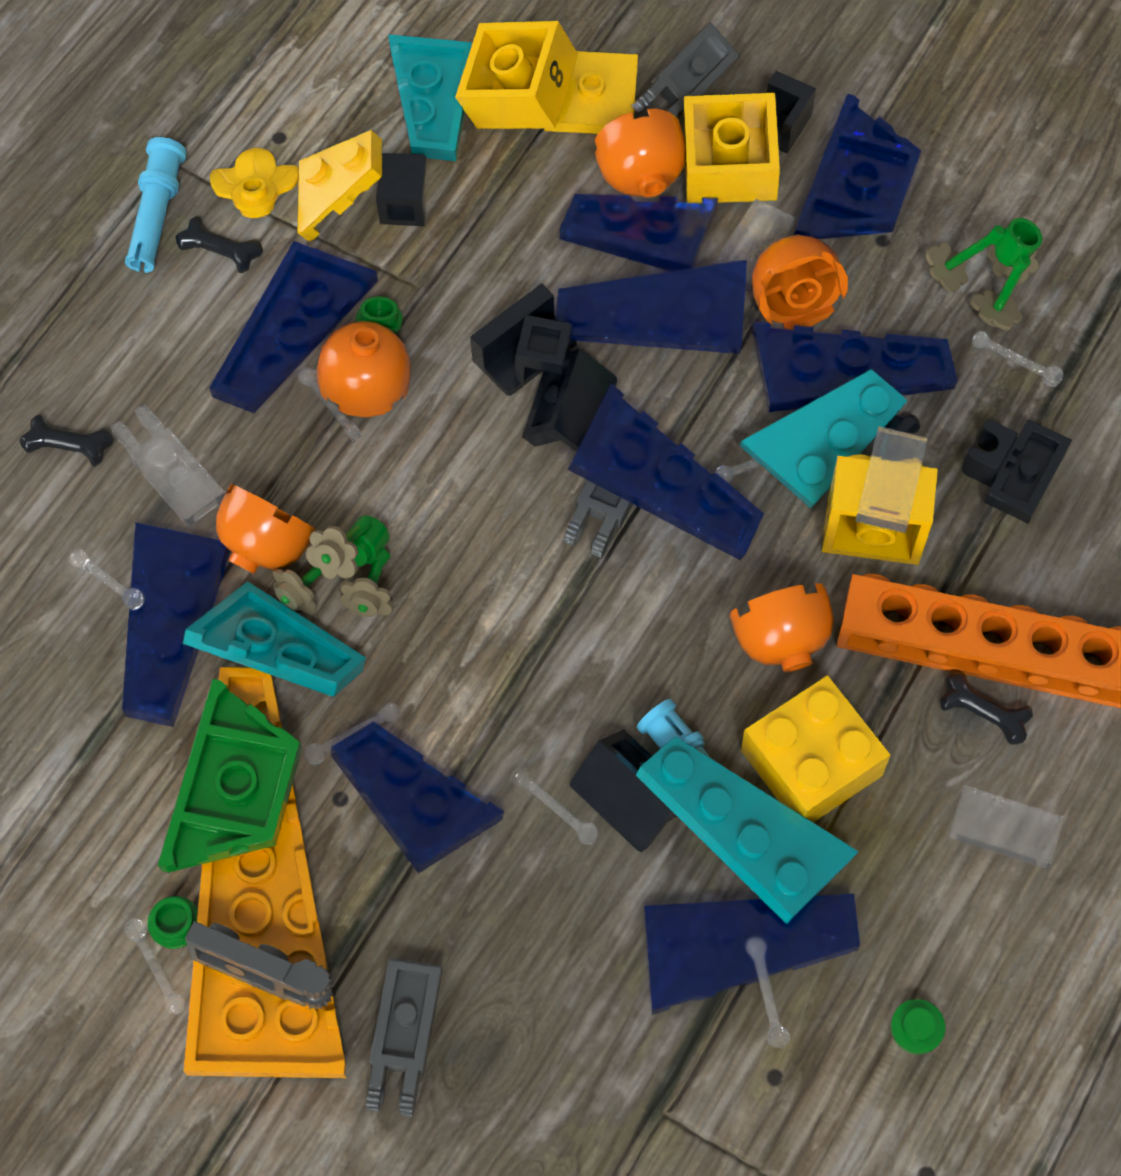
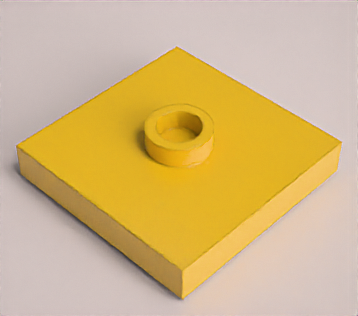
M577 51L578 57L556 129H544V131L598 134L606 124L619 116L630 112L634 116L635 109L631 105L635 102L638 54Z

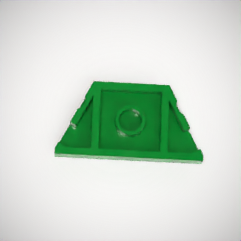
M212 679L158 861V867L163 872L170 873L273 847L277 843L302 751L301 744L283 728L276 727L270 723L266 715L250 704L248 706L230 692L227 685L220 680Z

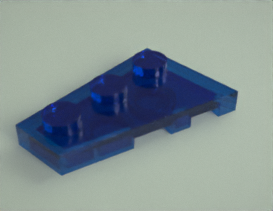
M575 194L560 226L559 239L690 277L717 211L718 198L702 197V203H677V197L660 196V202H635L630 195Z
M374 721L331 747V757L418 873L503 820V810L490 801L486 804L466 790L467 785L452 775L447 777L423 761L422 754Z

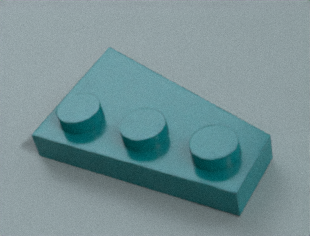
M388 34L411 154L425 155L427 159L456 161L465 111L455 96L473 42Z
M871 369L742 440L739 446L809 508H812L831 487L837 456L849 457L851 455H860L908 400Z
M248 581L185 630L183 640L185 645L332 697L336 696L363 672L366 657Z

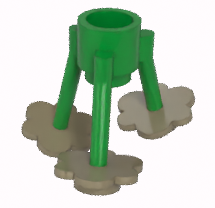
M1016 218L1006 228L995 225L988 235L961 252L952 251L946 242L932 246L926 251V259L929 263L932 278L942 284L946 291L953 293L960 288V285L962 286L968 282V275L964 271L966 261L989 247L987 255L994 262L992 266L993 273L999 277L1006 275L1007 281L999 295L994 291L985 290L982 295H973L970 304L975 310L979 311V318L986 324L1010 330L1014 323H1019L1022 319V314L1016 310L1018 305L1010 295L1016 284H1023L1029 274H1033L1038 270L1039 263L1034 257L1037 249L1042 244L1043 236L1036 224L1025 218Z
M364 515L356 520L346 534L336 526H330L324 532L315 530L311 533L309 539L312 545L306 550V558L314 567L302 578L291 570H286L285 572L281 569L275 570L273 576L276 580L274 588L277 598L282 604L293 611L300 612L303 610L308 615H313L317 612V606L313 601L314 594L308 588L312 582L321 574L327 579H334L337 575L345 579L350 578L356 573L357 566H364L370 563L372 566L368 578H357L354 583L349 581L342 583L340 602L343 606L360 616L372 617L376 614H391L394 608L393 603L390 601L391 593L387 589L378 588L377 586L382 568L391 557L390 553L384 549L390 539L388 529L378 519Z

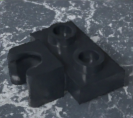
M987 420L983 424L978 439V446L988 452L978 448L969 449L962 466V471L966 476L991 487L984 503L1029 524L1064 459L1072 440L1030 420H1027L1017 438V432L994 421Z

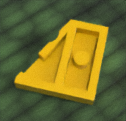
M369 130L299 160L297 233L307 241L314 240L320 234L316 225L334 210L341 215L353 204L360 193L367 191L382 177V138L372 130Z

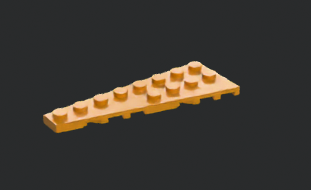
M220 667L219 680L227 685L230 692L248 706L251 704L266 715L267 720L274 726L282 728L273 675L253 668ZM292 784L276 846L202 864L197 922L207 927H210L212 923L221 924L236 932L240 936V941L256 948L260 944L273 946L285 953L289 958L288 961L292 964L308 959L315 962L318 967L322 965V968L327 969L329 974L295 791ZM193 960L183 1071L187 1076L346 1078L347 1066L334 997L331 996V1002H328V1006H324L322 1010L319 1008L315 1011L314 1008L309 1009L307 1005L303 1007L287 999L284 1000Z

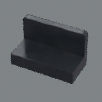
M542 283L470 337L472 361L507 396L513 395L543 372V370L527 368L524 383L514 381L515 355L525 315L561 322L554 313V295ZM572 332L570 350L577 345V337Z
M580 348L567 352L562 374L543 371L522 438L535 447L561 440L584 458L594 456L617 384V377Z
M623 729L597 742L571 779L570 787L637 851L642 852L649 848L666 823L677 816L636 776L640 767L652 755Z

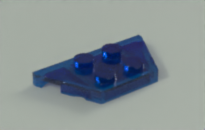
M847 93L796 225L794 235L829 239L893 232L916 171L921 150L907 138L897 135L893 127L881 117H878L876 120L871 118L859 108L860 100L854 95Z

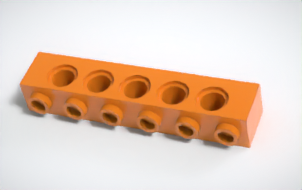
M852 574L836 644L838 648L954 673L962 672L968 676L1121 708V626L1106 628L1088 624L1086 620L1076 616H1062L1059 618L1038 613L1034 608L1024 605H1014L1011 607L989 603L985 598L977 595H963L960 597L939 592L935 587L925 584H915L912 586L890 582L888 578L878 574H864L863 576ZM887 611L898 612L904 617L905 621L892 622L883 613ZM938 621L945 622L955 632H940L934 627L933 623ZM982 633H996L1003 639L1004 643H991L985 639ZM1032 643H1044L1052 649L1054 654H1042L1034 648ZM1091 653L1098 656L1103 665L1099 666L1089 663L1083 654Z

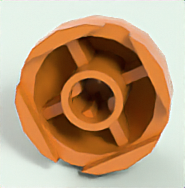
M657 108L647 109L649 116L634 119L632 112L623 114L606 124L596 135L594 142L597 149L594 153L599 170L605 181L621 194L635 197H655L664 192L681 175L686 161V147L679 120L671 112Z
M793 235L783 237L772 243L760 254L752 273V291L754 299L767 322L773 325V320L777 323H783L785 329L797 330L811 327L825 320L835 311L832 304L838 300L840 294L844 299L848 291V276L838 256L829 245L812 236Z
M367 321L348 323L335 330L322 345L317 365V384L321 396L326 401L328 397L332 402L338 404L339 411L347 415L359 417L383 415L393 409V403L400 400L402 396L403 400L407 396L411 380L410 358L405 344L391 329L379 323Z
M230 484L216 514V532L219 540L227 549L232 551L228 561L255 574L259 566L274 571L289 567L299 560L310 544L311 533L317 530L293 515L291 517V515L278 509L277 506L232 484Z
M815 583L816 593L810 594L805 593L803 585L788 587L748 601L750 612L742 616L739 615L737 608L732 610L729 617L741 649L751 659L766 666L781 665L783 672H792L810 666L812 664L810 655L823 649L832 634L834 617L826 586L821 583Z

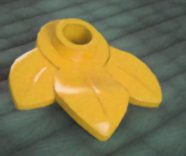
M259 147L243 151L237 157L235 167L214 169L210 173V183L215 194L222 198L232 199L234 206L239 209L243 216L248 218H261L271 213L275 207L277 196L292 190L299 181L298 166H276L271 152Z

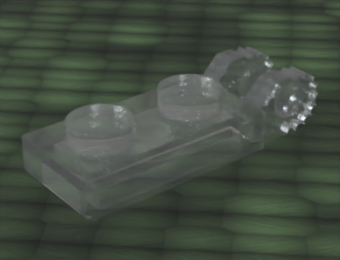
M143 404L135 409V413L140 424L150 432L153 438L140 446L131 430L121 421L111 426V430L129 453L132 463L189 527L220 505L225 491L168 427L165 429L156 415L151 412L147 405Z

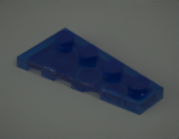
M293 241L209 387L212 397L255 413L378 282L377 271Z
M747 260L558 289L556 321L572 324L571 340L740 354L742 349Z
M754 322L753 336L769 412L800 409L871 369L902 396L955 389L958 381L948 339L886 334L885 338L861 336V331L842 330L841 334L813 332L814 327L794 325L793 330L770 328L771 323Z
M611 383L567 470L741 560L752 542L764 513L717 473L710 474L693 459L696 456L682 443L676 445L657 428L659 423L645 411L639 413L623 399L625 394Z
M135 522L122 711L126 717L174 727L199 651L197 648L183 644L185 630L213 608L231 552L220 540Z
M854 894L815 896L787 924L762 899L644 906L652 1015L670 1010L671 1006L687 1001H698L714 996L716 992L735 986L749 985L765 980L767 976L786 970H797L855 952L860 947Z

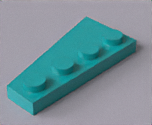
M676 736L647 760L636 774L786 924L849 864L859 852Z

